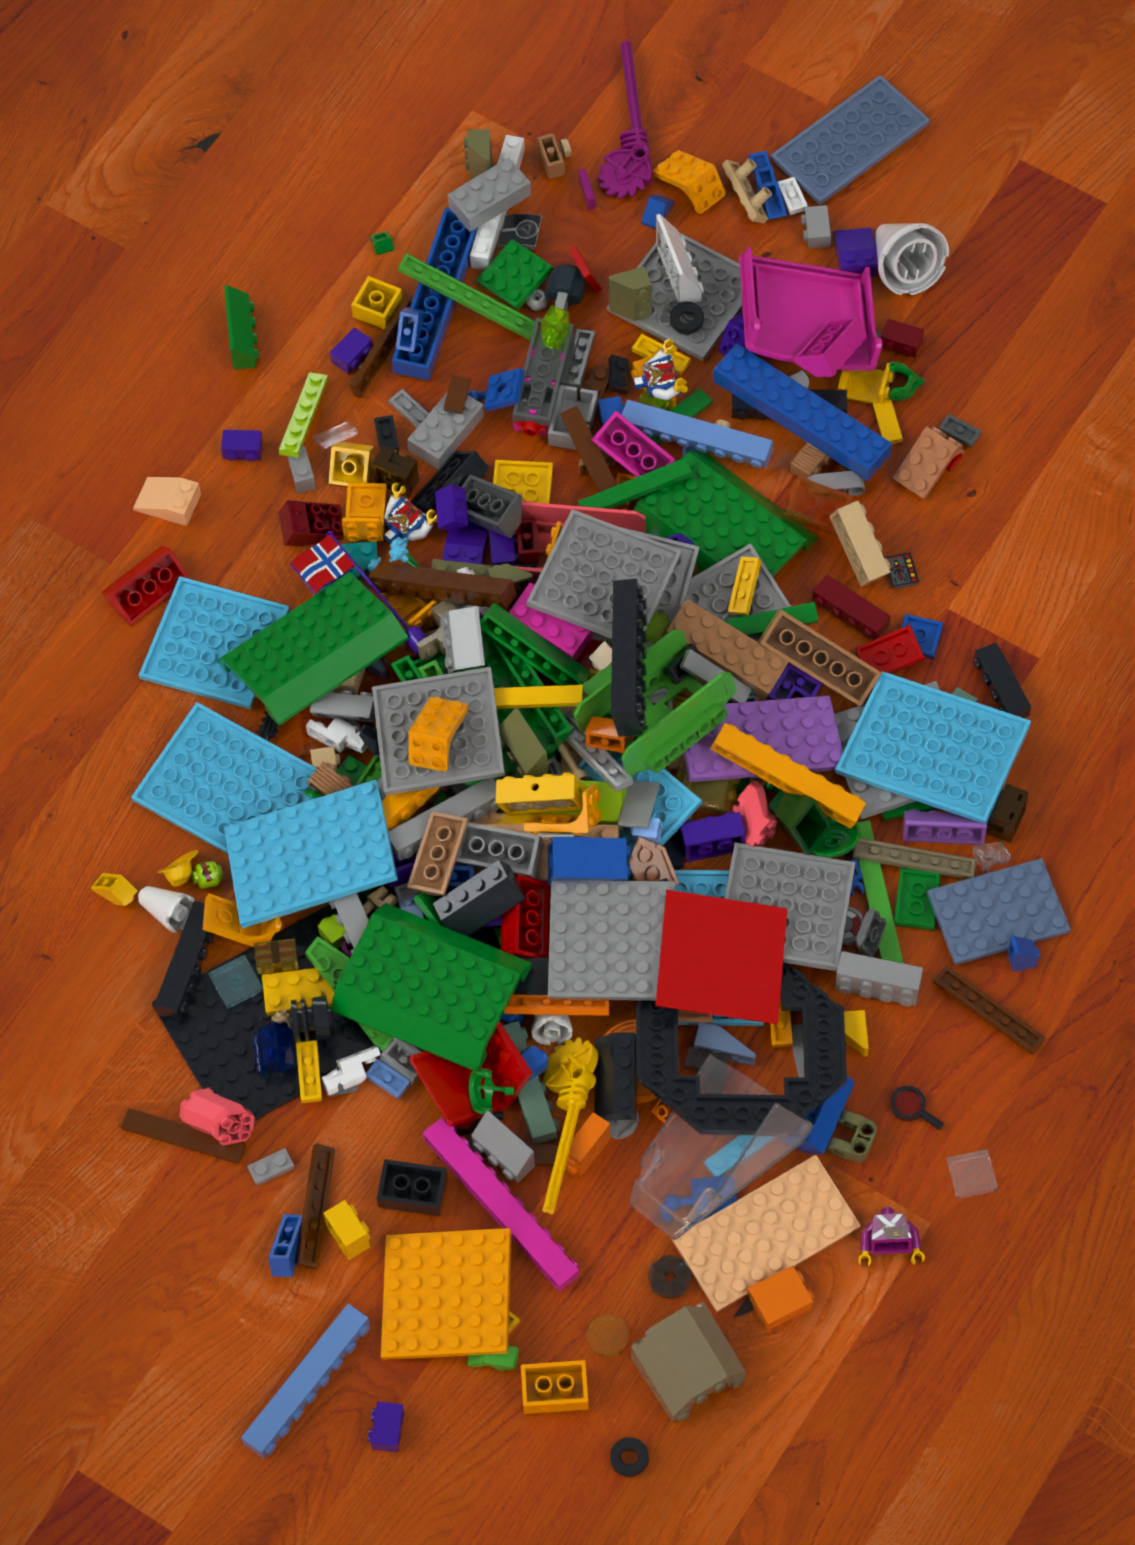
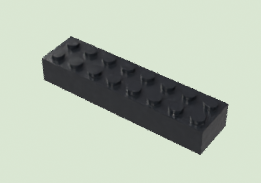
M637 578L613 581L611 716L618 737L643 735V726H646V717L643 714V709H646V699L643 697V693L646 692V681L643 680V676L647 675L646 664H644V659H647L646 647H644V643H647V634L644 630V626H647V617L644 614V610H647V599L644 598L643 586H639Z

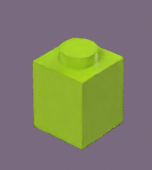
M334 914L331 917L324 918L318 925V929L322 938L328 944L338 949L345 939L343 932H346L344 925H339Z

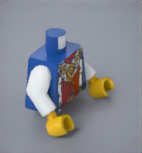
M667 339L663 344L664 349L662 348L643 365V376L633 378L635 389L646 387L649 397L669 400L674 396L680 395V391L682 393L687 392L688 387L684 385L687 384V381L683 378L678 379L672 356L669 355V352L675 353L677 351V347L672 345L674 341Z
M399 483L392 485L394 495H391L384 516L388 531L383 537L390 544L397 537L402 539L406 537L408 543L423 539L433 527V522H438L437 514L433 518V515L436 513L435 510H429L425 514L403 496L400 498L399 495L404 494L406 488L401 486L398 492L397 487Z

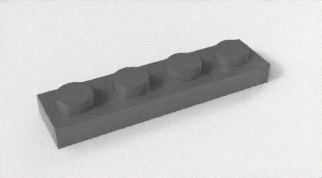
M576 330L561 385L576 387L577 390H580L596 337L595 331Z

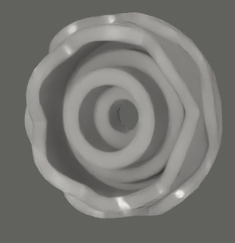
M536 289L527 299L526 305L531 310L541 311L548 306L549 298L545 291Z

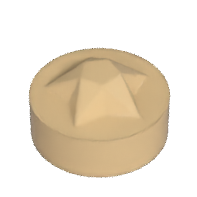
M568 139L560 140L559 148L564 158L570 157L572 153Z

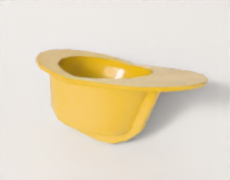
M193 850L184 854L166 868L159 870L158 873L163 872L173 887L186 883L192 875L191 859L199 851Z

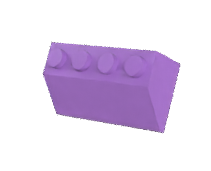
M915 809L904 811V842L984 845L987 823H980L951 812L942 813L936 810L920 812Z

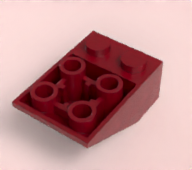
M287 500L278 512L284 545L303 547L318 544L327 537L328 531H332L334 533L333 536L337 540L344 539L340 504Z

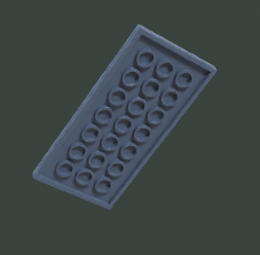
M879 75L771 154V160L790 178L795 177L797 184L821 205L930 124V119L886 79Z

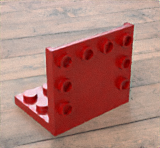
M500 1021L485 1049L488 1055L481 1069L492 1070L491 1078L493 1085L513 1087L514 1095H505L502 1091H494L491 1100V1114L509 1109L533 1074ZM427 1051L410 1057V1063L450 1127L485 1115L475 1112L471 1106L468 1086L472 1070ZM485 1078L481 1079L480 1085H484ZM481 1089V1097L485 1099L484 1090Z

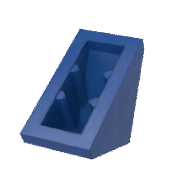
M659 194L649 197L641 224L656 230V215L660 214L666 218L674 204V200Z

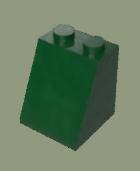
M779 791L769 804L770 809L777 817L786 834L806 855L813 851L831 828V824L814 798Z

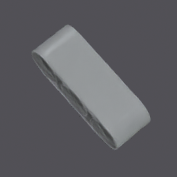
M852 471L814 474L807 479L809 495L814 500L858 496L865 493L864 479Z

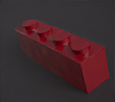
M827 574L813 590L812 601L818 607L825 608L832 616L842 619L849 627L856 628L868 639L875 640L879 638L890 625L891 615Z

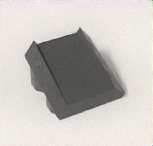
M874 908L866 912L856 938L855 949L859 955L873 957L878 950L885 931L886 919L880 917V913L875 911Z

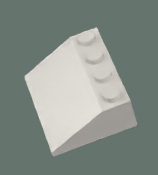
M656 215V247L678 303L686 301L696 303L701 301V294L704 293L703 285L697 280L698 273L696 267L691 265L692 258L690 252L685 250L686 243L684 237H680L678 230L662 215Z

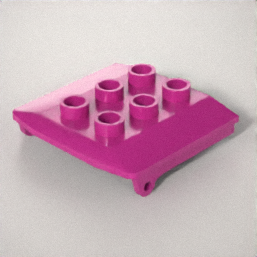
M747 247L745 253L740 254L739 265L745 346L749 351L781 361L794 362L795 356L828 320L860 316L867 337L862 342V345L857 347L853 355L838 370L872 371L875 369L882 348V339L877 337L875 331L870 267H865L863 273L860 274L752 256L751 247Z

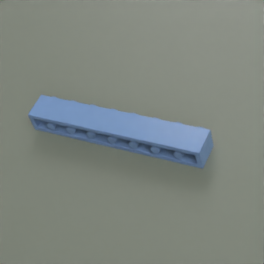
M628 399L622 412V416L647 437L655 436L664 442H676L682 447L687 448L690 446L703 453L708 451L720 458H732L733 461L738 463H750L755 468H767L774 449L773 440Z
M350 1304L346 1305L243 1434L241 1439L245 1446L263 1459L267 1454L270 1455L275 1450L276 1442L279 1438H284L290 1430L289 1426L294 1420L297 1421L302 1416L303 1408L306 1404H311L317 1396L316 1392L320 1387H324L328 1383L333 1370L337 1371L341 1367L347 1353L350 1354L355 1349L356 1341L360 1336L364 1337L370 1329L368 1317Z

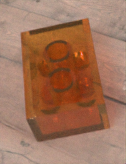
M798 476L793 481L782 517L837 536L829 516L837 509L849 505L853 496Z

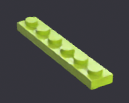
M309 372L280 445L279 455L298 458L328 382V375Z

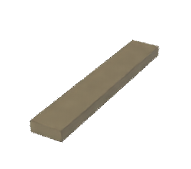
M863 838L859 839L853 853L854 859L963 879L974 877L977 859Z

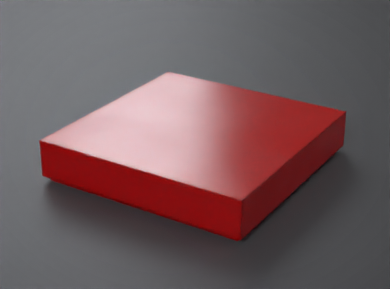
M575 245L569 248L581 274L596 293L602 290L584 256Z

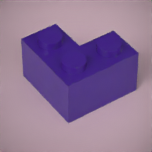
M788 663L766 700L790 699L793 694L800 698L815 697L823 683Z

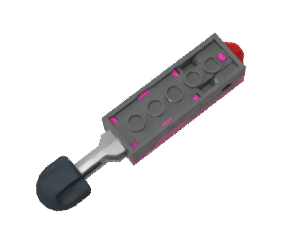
M564 264L553 270L548 280L546 295L550 300L556 301L554 312L547 316L546 319L536 318L524 365L525 373L519 404H515L512 414L513 430L521 431L527 436H535L537 434L548 436L561 380L574 340V324L567 323L565 315L567 307L582 301L586 280L579 268L574 265Z

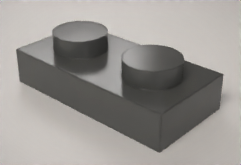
M950 414L945 417L939 426V430L947 434L948 437L950 436L971 449L982 432Z

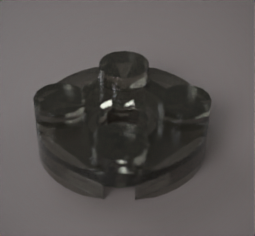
M666 1255L660 1257L659 1260L651 1265L648 1273L649 1284L652 1291L663 1298L681 1297L690 1286L691 1271L680 1257ZM668 1272H672V1275L676 1278L672 1281H667L664 1275L666 1276Z

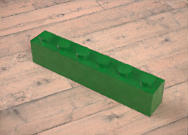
M494 602L480 621L482 631L559 686L582 685L591 673Z

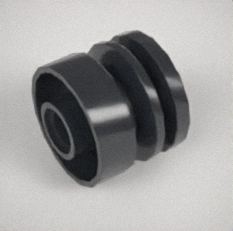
M326 996L312 997V1007H307L305 998L301 999L302 1008H298L296 999L291 1000L289 1018L295 1042H301V1033L303 1032L305 1033L306 1041H310L311 1031L315 1032L317 1040L331 1038L330 1027H333L331 1007H328Z

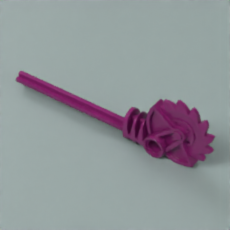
M627 40L620 43L632 130H626L620 134L622 148L609 152L604 156V161L607 165L600 164L602 174L596 175L598 180L603 182L599 184V188L608 190V196L618 194L619 199L625 197L628 193L630 197H633L637 192V188L643 191L644 184L650 186L652 182L649 145L646 138L647 132L642 128L631 42H627Z

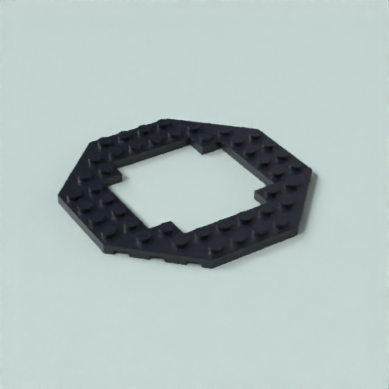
M783 962L780 993L781 1011L802 1012L804 1078L784 1077V1095L700 1094V1076L679 1075L678 1010L655 1006L656 1001L641 1000L636 1004V1080L699 1134L785 1136L847 1081L844 1007L828 998L829 995L817 985L814 986L810 983L807 977L798 969H793L789 964Z

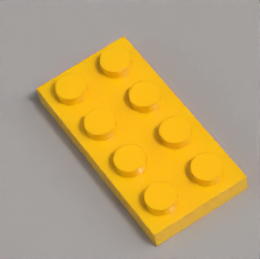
M316 968L262 975L267 1016L275 1015V1012L278 1010L286 1009L289 1012L291 1000L295 999L297 1000L298 1008H302L301 999L305 998L307 1007H312V997L326 996L328 1007L332 1006L334 991Z

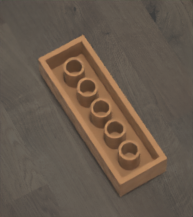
M686 599L665 633L666 635L671 630H682L687 645L695 644L702 657L725 672H730L734 678L750 687L754 694L766 700L789 662Z
M780 609L777 610L758 641L764 647L789 661L788 663L860 707L881 675V672Z

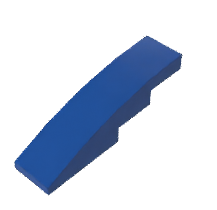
M767 150L749 154L748 159L753 160L757 165L752 173L758 192L763 187L768 188L772 192V196L763 203L769 218L768 220L786 217L787 213L778 180L776 181L773 167L770 165Z

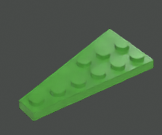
M317 936L307 949L305 955L335 992L336 984L350 958ZM358 1023L374 1045L378 1047L381 1054L394 1039V1037Z

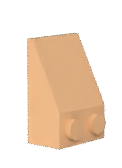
M147 477L133 510L187 526L201 496L199 483L180 477Z

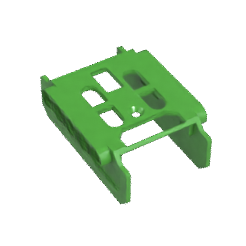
M671 630L646 650L647 659H644V664H646L647 675L643 676V680L646 681V692L643 693V697L646 699L647 711L644 714L647 729L643 730V735H634L638 739L626 748L621 758L625 771L631 777L638 771H648L649 769L653 773H658L725 720L728 715L725 706L728 700L737 693L734 679L730 672L720 673L704 687L690 674L678 685L672 684L665 667L688 646L682 630ZM611 678L578 704L573 715L581 733L586 731L592 716L612 719ZM660 688L668 689L667 696L655 705L647 699ZM687 689L692 694L690 698L673 711L666 706L671 699Z

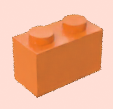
M597 716L591 717L585 731L586 747L620 753L625 752L632 738L631 736L618 737L613 719Z

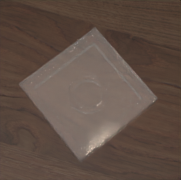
M345 422L312 436L315 444L325 449L358 433L354 426Z
M988 1149L946 1158L957 1199L998 1190Z

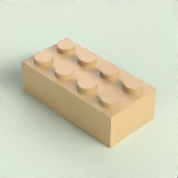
M859 501L837 509L829 517L860 586L863 587L889 574L891 567L887 558L883 557L881 543L874 537L873 525L866 519L865 507L862 504L860 505Z

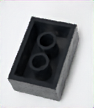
M384 1159L377 1194L378 1207L441 1216L448 1180L447 1168Z

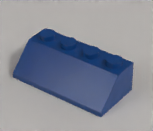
M847 1076L846 1083L788 1134L781 1136L780 1142L808 1154H824L855 1082Z

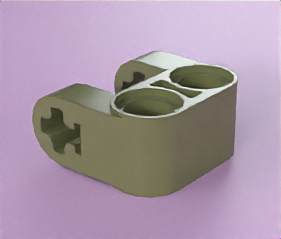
M843 1111L839 1123L846 1128L856 1131L851 1143L838 1138H831L827 1150L844 1159L857 1163L864 1162L868 1158L876 1138V1124L861 1115L850 1111ZM868 1129L872 1134L865 1135L862 1131ZM860 1147L864 1149V1152L857 1153L854 1149Z

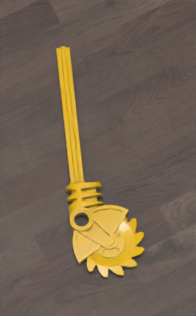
M580 1037L576 1039L575 1043L567 1039L565 1045L556 1046L554 1048L556 1052L548 1056V1069L543 1071L545 1073L544 1084L552 1092L559 1093L557 1106L567 1111L542 1210L544 1213L548 1212L549 1214H553L555 1211L579 1111L585 1108L589 1090L596 1083L593 1071L597 1065L598 1051L590 1044L589 1040L583 1043Z

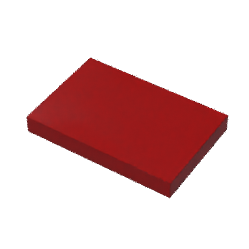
M910 625L855 648L862 661L880 672L883 671L889 674H894L925 660Z

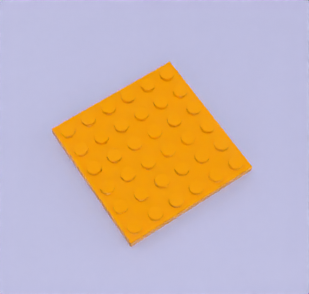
M510 1228L386 1235L381 1358L383 1360L508 1354L511 1265Z

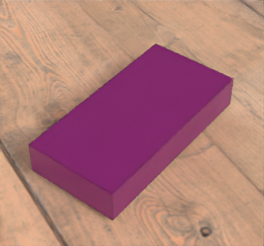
M581 169L578 170L579 183L588 210L595 209L594 193L586 170Z

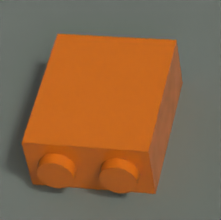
M593 1112L572 1139L565 1167L569 1173L577 1174L580 1177L585 1173L611 1139L609 1122Z
M793 1265L748 1287L747 1295L767 1331L813 1309L814 1295L809 1288H805L802 1273L799 1270L796 1271Z

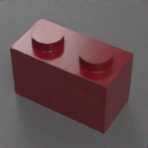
M888 318L880 337L882 339V348L901 353L907 357L916 358L923 341L924 329Z
M535 518L522 519L521 524L517 528L520 564H539Z

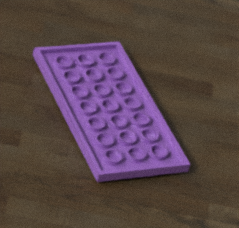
M830 696L728 703L725 706L728 711L725 720L683 753L689 781L700 782L758 777L710 749L724 723L732 724L744 734L754 736L760 743L770 745L774 751L789 756L797 764L805 765L811 772L835 770L843 750Z

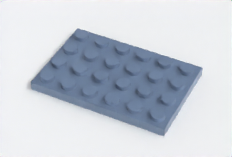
M1042 858L927 891V896L954 966L1008 951L1010 937L1013 936L1033 940V943L1070 933L1071 930Z

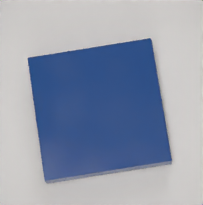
M905 614L901 628L910 625L924 657L935 658L944 623Z

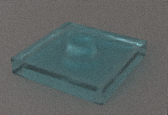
M245 955L208 973L227 1009L263 991V987Z

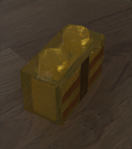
M295 938L254 944L258 974L266 975L279 971L288 972L299 969Z

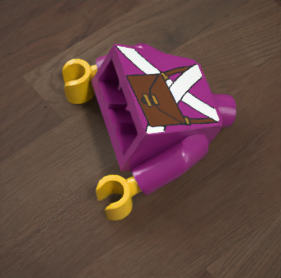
M890 1207L883 1208L881 1214L874 1215L873 1222L868 1223L861 1234L860 1250H862V1255L858 1259L859 1265L861 1266L863 1258L869 1259L868 1267L871 1266L872 1262L869 1251H871L872 1255L912 1253V1249L914 1253L911 1256V1263L913 1265L916 1264L914 1256H919L921 1263H923L925 1256L919 1249L921 1248L918 1229L905 1219L904 1214L894 1213V1210Z

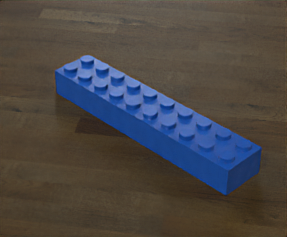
M445 207L426 264L463 283L470 264V253L478 228L469 232L451 209ZM419 282L410 308L424 310L421 332L415 352L395 350L392 359L393 373L430 381L456 301Z
M737 343L713 369V382L866 481L871 479L891 455L892 443Z

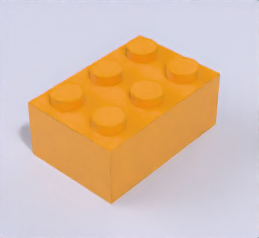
M585 1360L521 1365L524 1414L589 1410Z

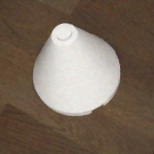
M924 223L882 224L876 230L879 275L882 282L892 292L902 295V293L915 295L931 287L940 278L946 268L943 264L946 256L949 257V246L945 236L937 228Z

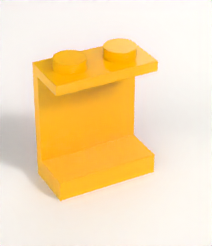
M887 363L885 371L876 369L872 371L842 370L838 390H847V400L883 404L884 399L889 398V382L892 383L894 379V373H891L889 370L890 363ZM884 375L870 396L866 379Z

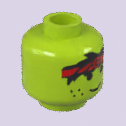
M214 861L198 863L195 866V871L192 872L193 883H197L201 889L217 887L220 881L223 880L221 866L217 865Z

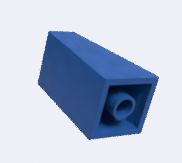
M552 837L548 844V885H551V881H625L630 876V865H627V857L630 856V845L626 844V838Z

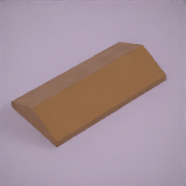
M431 811L407 888L428 895L445 896L469 822L468 818Z

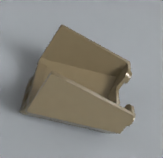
M704 1302L699 1303L693 1308L691 1305H688L649 1328L645 1332L646 1336L631 1346L632 1362L673 1423L677 1420L681 1422L688 1418L691 1405L694 1403L700 1404L704 1402L709 1394L714 1391L718 1393L726 1386L737 1388L744 1383L746 1378L745 1369Z

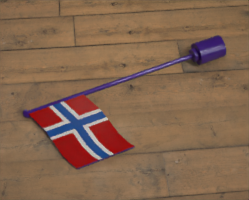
M328 531L327 537L320 543L292 560L290 565L314 595L323 587L341 578L355 567L406 629L405 633L409 639L405 642L419 656L416 643L427 637L419 626L408 627L404 620L333 536L334 533L332 531Z

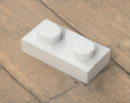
M795 177L779 181L781 195L789 214L793 215L805 211V207H808Z

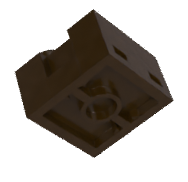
M382 446L372 463L374 483H384L387 485V489L391 491L392 485L399 483L397 491H400L401 486H405L406 491L401 495L409 498L419 482L417 460L410 455L403 457L399 455L397 450Z
M1009 784L1005 785L987 823V826L990 827L988 835L1009 843L1012 842L1026 811L1029 792Z

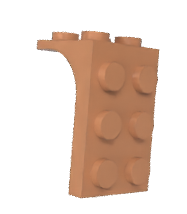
M926 426L893 476V479L923 499H926L951 460L956 455L965 453L961 449L963 445L950 436L946 439L948 435L933 426L930 429Z

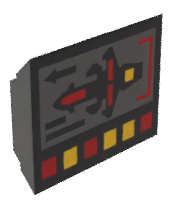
M911 552L884 557L890 563L889 577L893 588L901 589L919 583Z

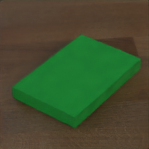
M900 868L894 916L895 926L934 931L936 916L927 896V891L939 887L941 874Z

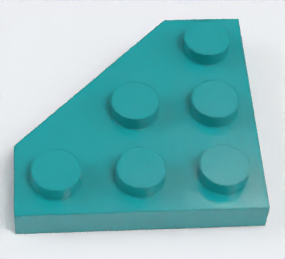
M377 542L341 544L364 573L368 570L371 560L378 559ZM355 567L346 573L350 572L358 580L362 578ZM330 583V584H328L327 586L323 587L320 591H322L323 589H325L326 587H328V586L331 585L332 583Z

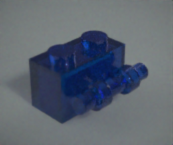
M272 1022L259 1028V1033L253 1034L252 1048L255 1050L256 1058L254 1059V1064L257 1067L258 1074L266 1073L265 1068L281 1072L295 1066L290 1027Z

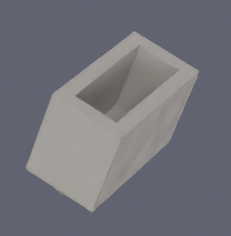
M827 205L805 207V214L801 215L802 226L806 228V230H803V240L807 241L808 249L830 247L831 233Z
M302 446L298 458L287 456L297 494L316 489L305 446Z

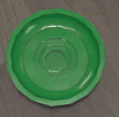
M827 817L831 828L816 845L811 854L832 858L850 852L857 846L860 839V827L855 823L850 829L836 820Z

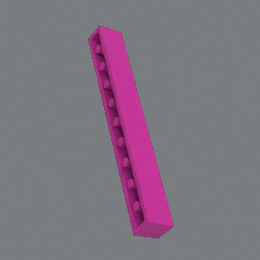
M440 1118L423 1132V1140L501 1228H510L511 1239L560 1293L579 1277V1265L574 1259H568L564 1254V1248L559 1243L555 1244L551 1240L552 1236L549 1231L537 1224L538 1220L531 1212L527 1213L525 1211L522 1201L518 1197L514 1198L509 1193L510 1189L505 1182H499L495 1171L490 1166L486 1167L482 1163L483 1159L477 1151L473 1152L469 1148L468 1141L463 1136L459 1137L455 1133V1127H450L443 1118Z

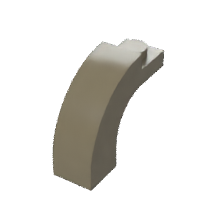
M442 601L431 608L434 621L440 627L436 632L416 643L419 657L423 661L428 660L439 652L444 656L446 655V650L442 643L444 633L440 625V619L442 614L447 611L456 610L455 605L451 602Z

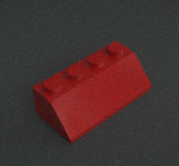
M160 546L101 593L115 612L131 626L173 593L179 576L190 578L171 549Z
M517 874L515 877L526 900L502 915L501 950L519 958H549L550 885H548V882Z

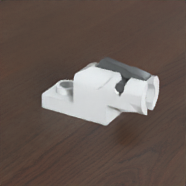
M335 718L328 728L321 722H314L311 719L306 724L309 736L329 747H334V750L339 753L342 752L345 746L361 753L365 752L368 748L359 736L362 727L354 720L344 721L343 719Z
M373 1046L337 1060L339 1070L336 1068L321 1077L326 1094L336 1096L357 1091L358 1084H361L367 1078L361 1062L368 1064L376 1061V1056L381 1055L378 1047Z

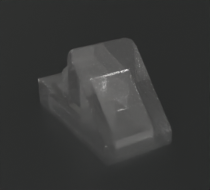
M1001 842L975 845L972 848L973 858L977 859L976 863L984 874L994 864L1007 863L1011 859V856Z

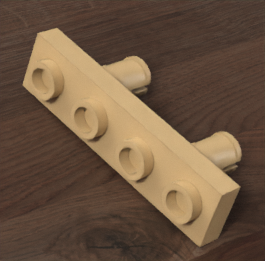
M747 159L740 167L739 163L726 160L722 164L725 169V175L732 182V187L739 195L741 204L746 208L749 219L753 222L764 224L769 218L762 204L772 196V192L768 188L763 187L759 193H754L747 180V176L757 167L756 163L751 159Z

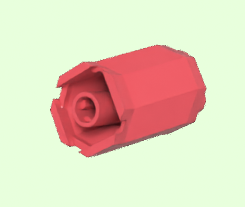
M755 781L754 784L750 783L741 793L737 800L740 802L739 806L734 805L732 812H740L745 830V844L752 847H765V842L775 836L777 832L775 826L778 821L777 817L770 813L763 785Z
M210 1088L195 1090L190 1094L191 1098L186 1101L184 1099L181 1102L179 1116L182 1121L198 1131L213 1136L220 1144L239 1143L250 1138L255 1117L251 1111L241 1104L221 1097L217 1093L215 1094Z

